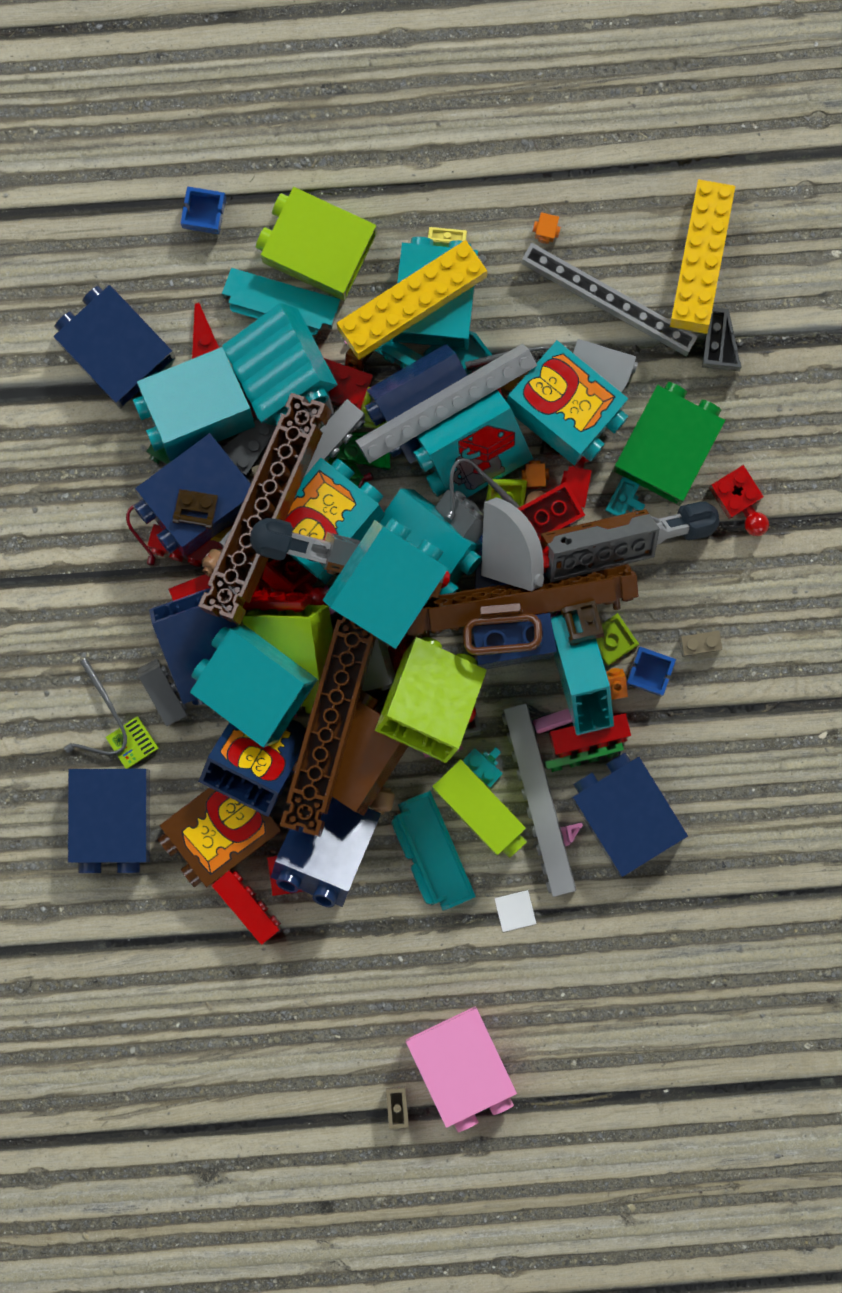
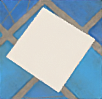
M528 890L495 898L503 932L536 924Z

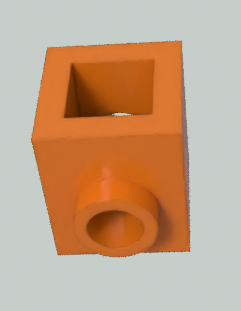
M541 212L539 222L535 221L532 231L536 233L535 239L544 244L553 243L554 237L558 238L561 227L557 226L559 216Z
M529 461V464L525 465V469H522V479L527 481L526 490L546 488V480H549V468H545V463Z
M612 668L606 671L610 684L611 700L628 697L624 670Z

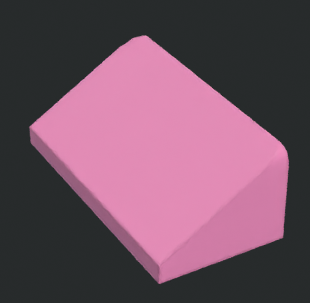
M569 709L533 720L537 734L572 723Z

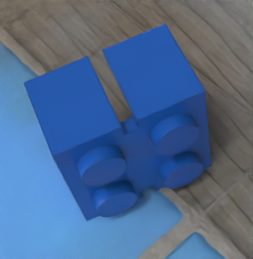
M187 186L184 201L185 207H183L181 217L182 228L220 235L223 219L221 214L224 213L226 202L225 193Z
M638 647L632 663L636 666L630 669L626 681L627 685L660 697L664 696L669 679H664V677L671 676L676 659L643 647Z

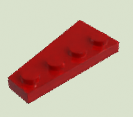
M257 586L250 603L245 602L243 608L245 610L257 608L262 611L277 609V611L293 610L294 612H300L312 601L311 596L296 592L285 594L284 590L272 592L271 588L267 587L259 590V586Z

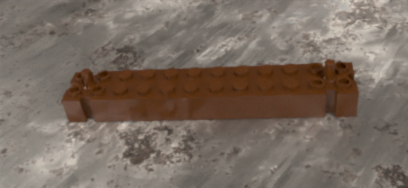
M291 393L285 405L288 412L286 415L281 414L208 582L211 589L209 593L204 592L198 605L204 612L216 617L221 615L227 621L238 625L241 624L246 612L243 605L245 602L250 603L269 559L258 554L252 548L250 542L251 531L256 523L266 518L286 520L323 434L320 427L321 425H327L332 413L326 404L311 400L309 403L305 397Z
M628 564L555 582H550L545 577L543 586L533 591L510 584L442 594L438 598L432 597L427 600L408 629L407 634L413 637L422 635V638H430L429 630L431 633H440L445 629L459 630L471 619L482 618L481 607L520 603L523 614L538 615L541 613L555 614L564 607L595 600L596 604H613V610H620L621 598L622 601L627 602L639 597L637 575Z
M344 616L342 620L337 619L286 802L291 806L289 812L284 810L280 826L298 831L299 827H303L304 833L321 837L325 822L321 821L322 813L327 814L376 640V636Z

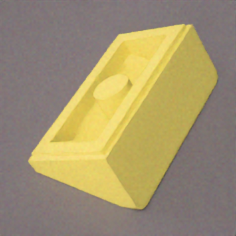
M429 227L428 238L434 241L433 246L448 247L450 241L466 240L467 230Z

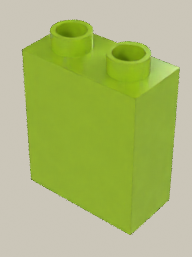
M296 187L292 188L289 196L281 193L272 210V214L278 217L273 230L266 227L263 228L255 248L262 251V262L345 301L377 235V225Z
M308 605L300 612H294L293 610L277 611V609L262 611L254 608L244 615L243 624L318 679L301 705L305 706L306 713L311 714L333 637L329 606Z
M416 637L403 654L375 731L447 763L460 747L487 669L478 666L476 659L470 655H454L442 649L441 643L433 638L423 637L420 639Z
M462 760L458 761L432 786V789L494 855H499L503 851L508 858H511L527 842L520 835L526 827Z

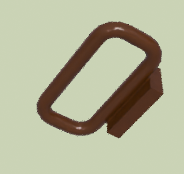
M520 603L481 607L482 618L468 621L463 631L464 647L472 655L531 651L539 647L542 642V624L540 619L533 614H523ZM527 621L534 624V640L531 643L478 648L473 647L471 643V630L475 626Z

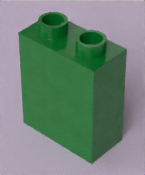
M667 382L664 388L659 385L656 386L612 471L680 506L726 420L719 417L722 410L717 405L703 399L699 405H696L685 399L688 392L684 388L672 382Z

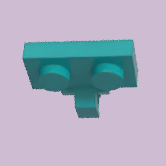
M622 477L605 511L618 516L625 514L626 511L632 512L633 509L636 511L643 510L645 504L637 501L639 497L635 495L640 485Z
M496 747L490 754L485 751L483 755L474 748L463 760L469 769L489 787L503 774L495 767L498 764L495 759L501 753Z

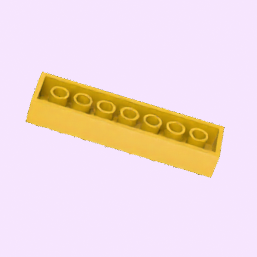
M698 179L670 327L708 333L736 187L734 185Z
M464 240L338 321L337 329L357 359L360 360L486 279L487 269L467 240Z

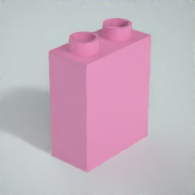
M476 1006L406 1039L407 1046L446 1128L454 1124L457 1132H461L479 1123L475 1114L484 1109L490 1108L492 1115H497L514 1106L510 1097L516 1095L517 1092Z

